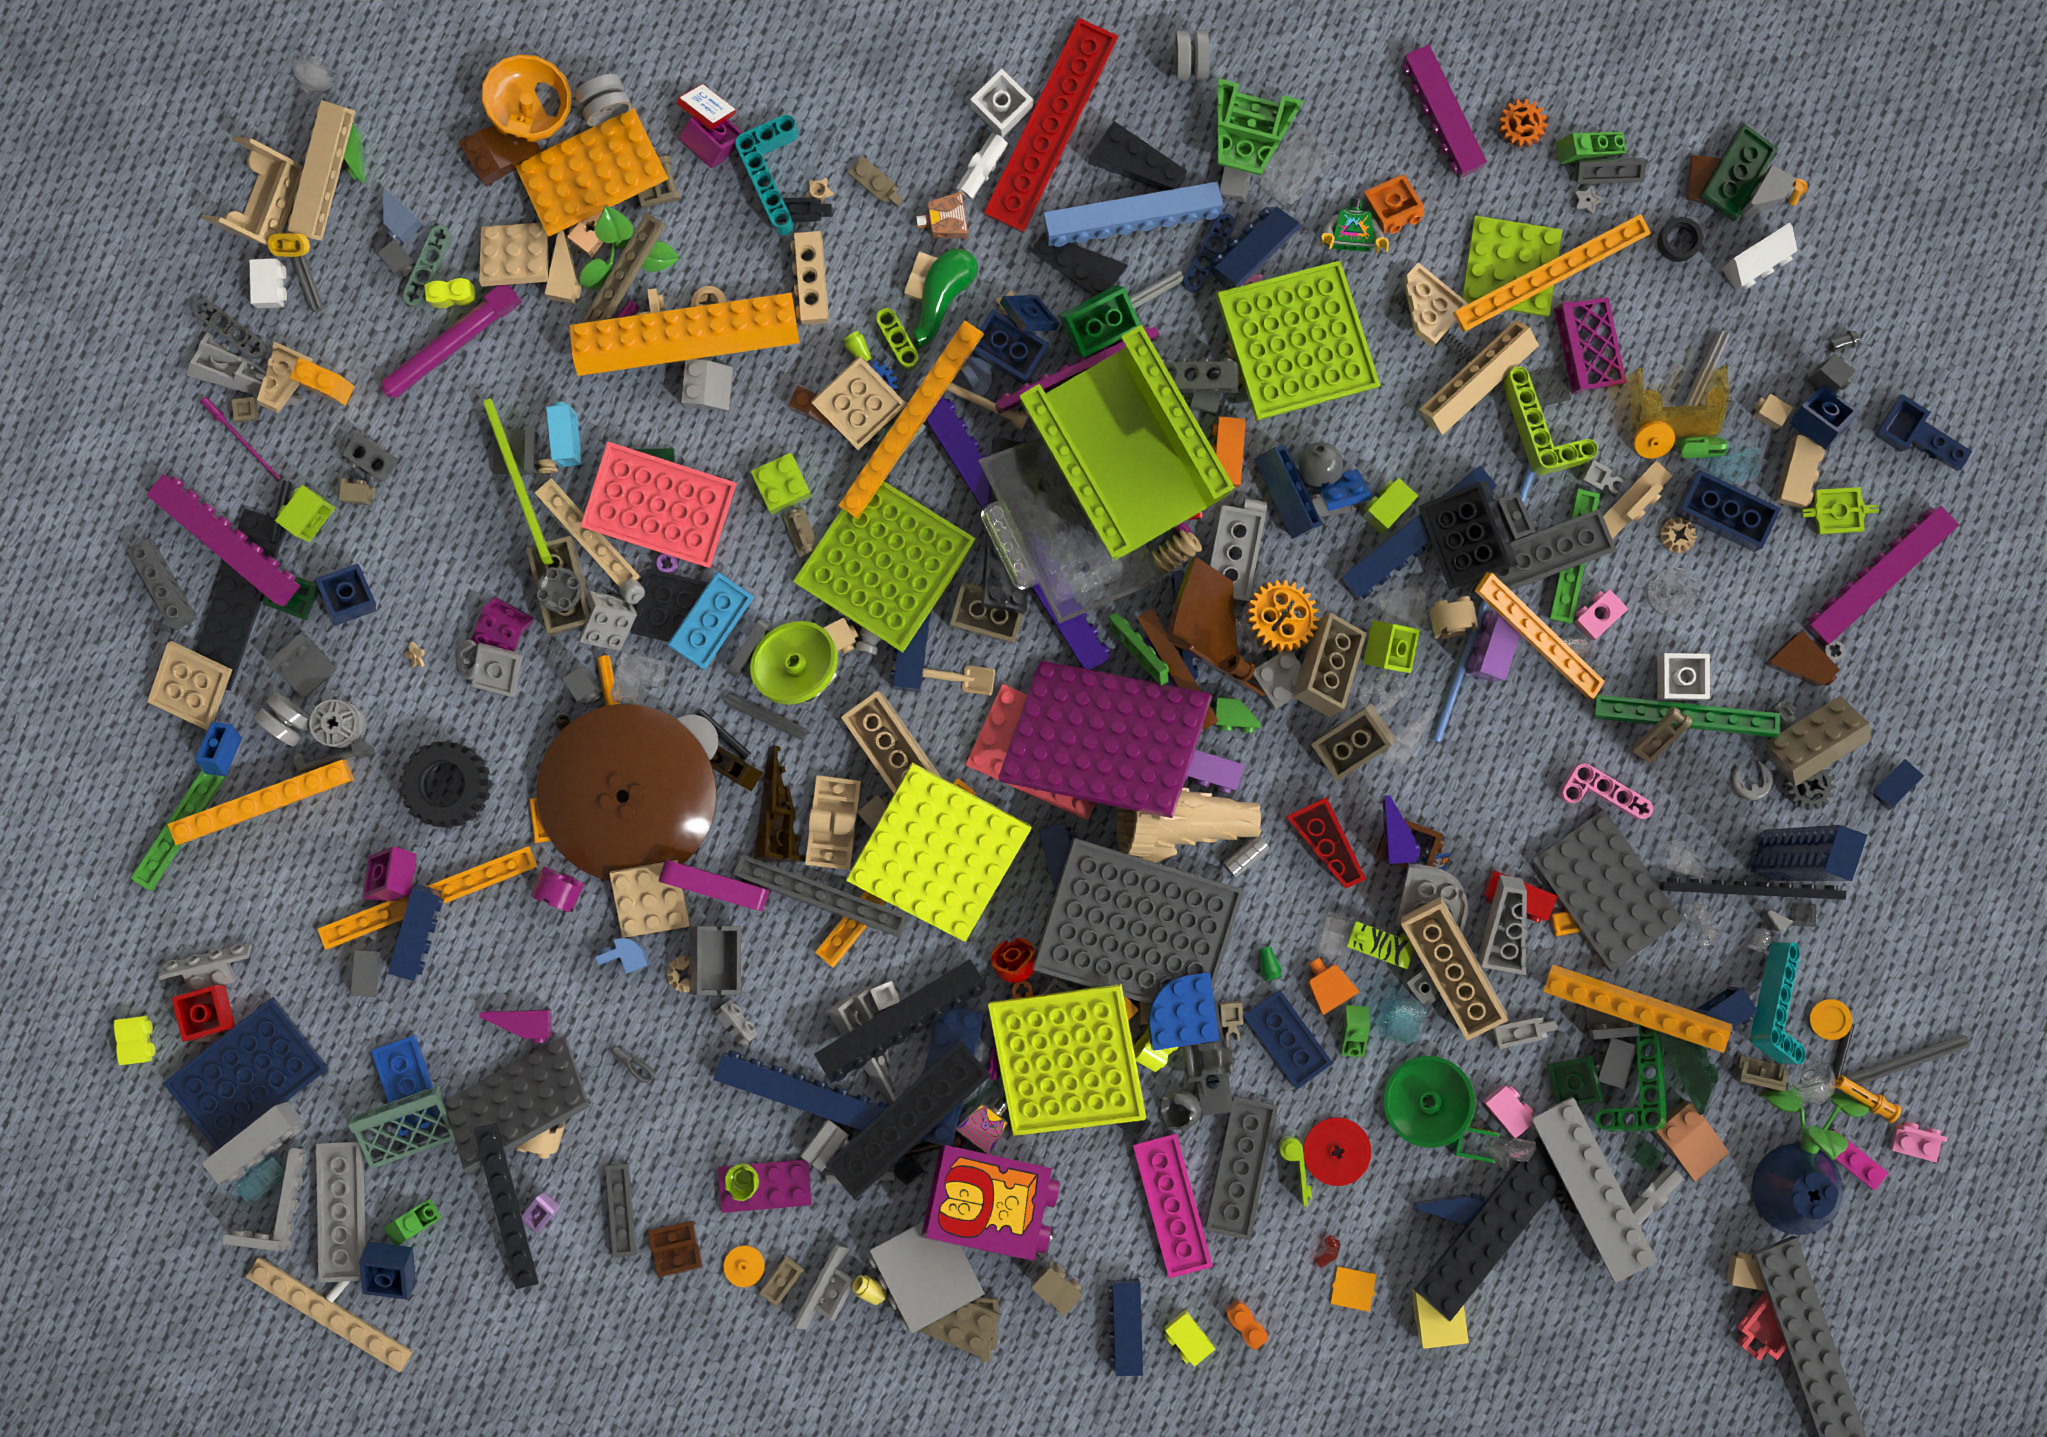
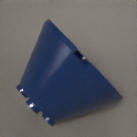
M1801 1143L1779 1146L1766 1154L1758 1164L1752 1180L1755 1206L1762 1218L1777 1230L1793 1235L1810 1234L1825 1227L1837 1214L1843 1198L1842 1178L1832 1159L1821 1150L1816 1154L1803 1151L1800 1147Z

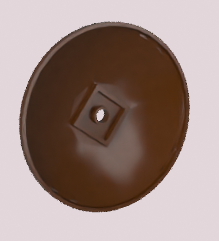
M608 705L589 711L576 718L550 744L538 774V810L550 840L558 851L577 868L607 881H611L609 873L614 870L662 863L665 859L670 861L678 860L680 864L685 863L706 838L716 810L717 786L715 774L708 754L700 741L676 718L663 711L644 705ZM619 790H626L628 792L629 799L627 802H622L618 799L617 793Z

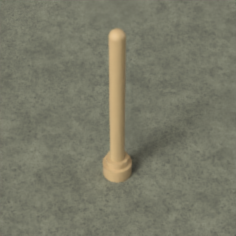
M953 383L946 389L998 414L995 408L996 403ZM1008 410L999 414L1012 420L1011 423L1015 424L1014 427L1020 430L1023 429L1028 418V414L1022 410L1021 412Z

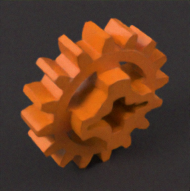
M1517 99L1514 105L1509 103L1506 107L1507 110L1504 109L1502 111V118L1499 119L1498 123L1503 126L1500 127L1499 132H1505L1502 139L1506 140L1509 138L1511 140L1510 146L1515 142L1519 149L1523 144L1529 148L1532 142L1536 145L1539 142V138L1544 136L1545 132L1543 130L1547 128L1548 124L1543 121L1546 120L1547 115H1541L1543 107L1535 108L1537 102L1529 105L1528 99H1525L1523 104H1521L1520 100ZM1522 120L1526 122L1525 126L1520 125Z

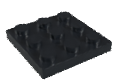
M647 568L643 582L645 594L638 603L637 616L631 633L669 642L709 582Z

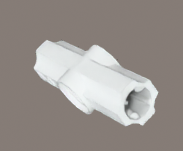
M991 133L980 152H977L971 159L968 171L956 188L958 192H962L963 196L973 200L984 181L990 178L988 177L990 172H994L997 165L996 162L1008 145L1002 137Z

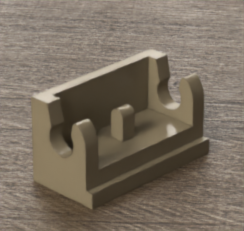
M1739 1056L1735 1080L1786 1091L1788 1069L1784 1065Z

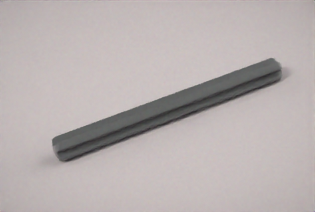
M1962 1035L1854 1072L1845 1077L1861 1085L1968 1048L1970 1042L1967 1036Z

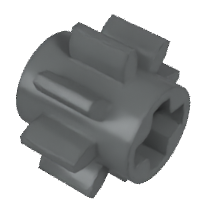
M1780 700L1770 707L1768 712L1780 713V726L1784 728L1796 719L1793 714L1797 709L1791 702L1784 704Z

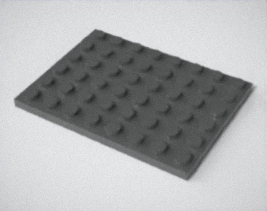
M1073 837L1032 969L1093 988L1121 984L1124 997L1147 1004L1152 1003L1166 983L1180 976L1210 972L1213 990L1244 890Z

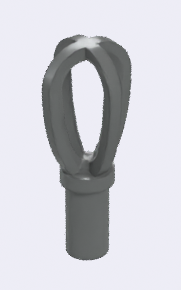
M618 1046L613 1049L612 1054L627 1066L637 1080L642 1083H648L654 1078L655 1072L648 1064L634 1059V1057L629 1056ZM631 1063H635L649 1073V1077L644 1078Z

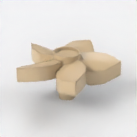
M411 642L409 651L404 653L406 658L411 659V668L416 667L417 664L421 667L425 666L421 658L425 654L424 650L419 649L417 644Z

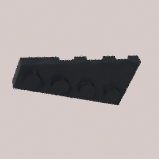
M1046 233L1040 236L1031 249L1032 254L1093 296L1114 287L1128 267L1127 264L1072 243H1067L1060 247L1048 246Z

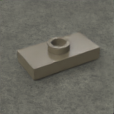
M786 1255L758 1294L777 1307L801 1275L804 1268Z

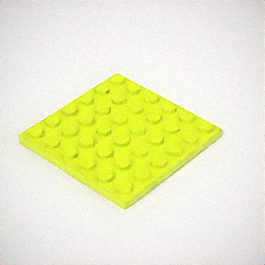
M912 763L848 874L846 881L966 942L1032 826Z
M1121 984L993 1001L988 1004L1013 1136L1146 1119Z

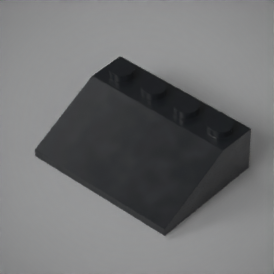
M1479 481L1419 505L1449 590L1480 580L1486 572L1496 574L1518 566L1488 481Z

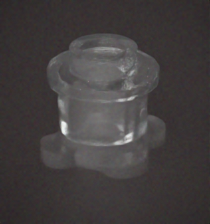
M1757 928V931L1752 930L1751 933L1753 935L1750 943L1745 944L1744 947L1762 955H1769L1770 952L1767 951L1770 940L1773 941L1774 939L1770 936L1771 932L1761 928Z

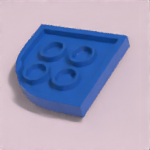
M1210 972L1180 976L1162 987L1155 999H1153L1148 1013L1151 1050L1155 1051L1219 1041Z

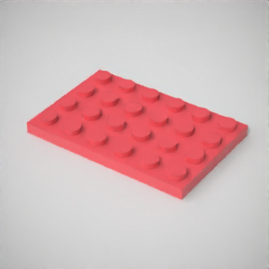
M607 442L580 527L710 568L737 483Z
M1002 684L966 762V766L999 780L998 776L1028 695ZM1008 784L1087 821L1096 804L1093 801L1041 790L1034 791L1032 788Z

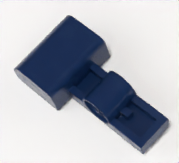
M1900 395L1876 431V437L1900 452L1907 450L1910 444L1913 443L1920 447V452L1929 454V458L1939 459L1954 470L1960 471L1973 451L1927 423L1926 419L1931 412L1907 396Z

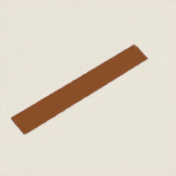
M1150 608L1137 617L1159 656L1167 664L1169 673L1177 686L1201 692L1174 644L1167 640V632L1154 610ZM1210 705L1202 727L1203 730L1218 722Z

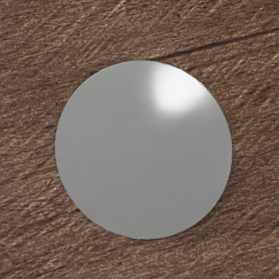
M698 715L679 717L677 720L697 737L711 760L718 747V735L712 723Z

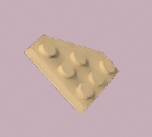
M1417 263L1403 281L1415 334L1433 348L1456 321L1453 312L1468 305V303L1420 263Z

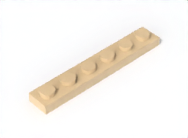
M552 478L535 492L619 587L626 580L634 579L638 581L641 578L603 534L580 527L584 513Z

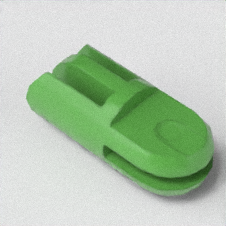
M1681 437L1677 441V448L1683 458L1721 457L1727 453L1728 442L1719 437Z

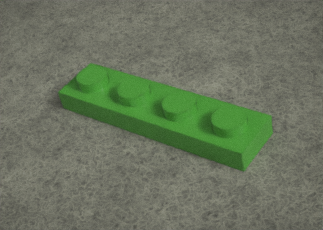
M1117 613L1109 616L1111 632L1160 686L1168 683L1169 668L1165 661L1158 659L1151 646L1147 647L1141 635L1131 629L1129 622L1125 618L1122 619Z

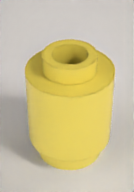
M859 1275L853 1282L852 1291L857 1297L873 1305H878L885 1300L887 1291L883 1289L879 1281L868 1275Z

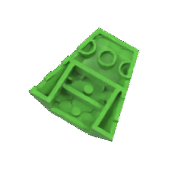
M1218 78V165L1261 176L1303 104V100L1282 95L1280 103L1239 93L1237 92L1239 83Z

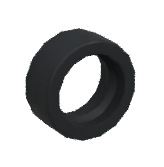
M1685 217L1674 218L1658 234L1657 244L1659 251L1670 261H1687L1701 248L1703 233L1699 225L1692 219ZM1682 227L1690 232L1693 244L1689 250L1677 252L1671 248L1667 238L1672 229Z

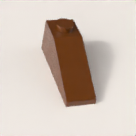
M797 385L788 404L790 410L840 432L812 404L811 401L818 394Z

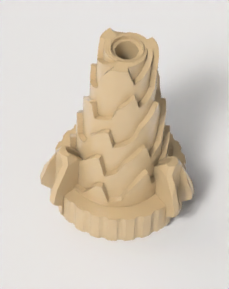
M1182 788L1173 818L1117 807L1116 832L1118 846L1123 853L1156 863L1177 854L1175 844L1195 845V842L1213 843L1218 841V839L1237 840V837H1258L1261 833L1260 804L1236 802L1228 798L1212 797V793L1189 792V788Z

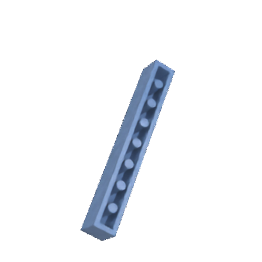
M1218 182L1048 211L1044 212L1043 224L1048 246L1060 247L1070 242L1082 243L1093 238L1105 239L1110 235H1127L1132 231H1149L1154 227H1171L1177 223H1193L1199 219L1206 218L1212 220L1222 214L1223 202Z

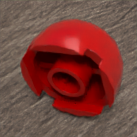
M1014 938L1015 941L1009 943L1005 940L992 951L991 964L997 976L1009 983H1019L1028 979L1035 971L1032 967L1036 954L1032 944L1026 939Z

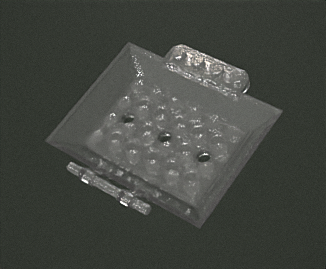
M1041 437L978 460L998 501L986 506L981 512L982 521L1013 584L1017 588L1027 589L1037 584L1040 585L1058 624L1163 580L1146 544L1113 562L1111 561ZM1039 483L1045 486L1046 493L1039 489ZM1058 523L1065 526L1066 533L1059 530ZM1078 563L1085 567V573L1079 570Z

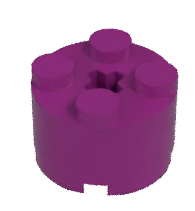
M543 866L530 896L538 901L543 899L548 905L560 910L573 912L582 892L584 882L566 873L559 874L555 870Z

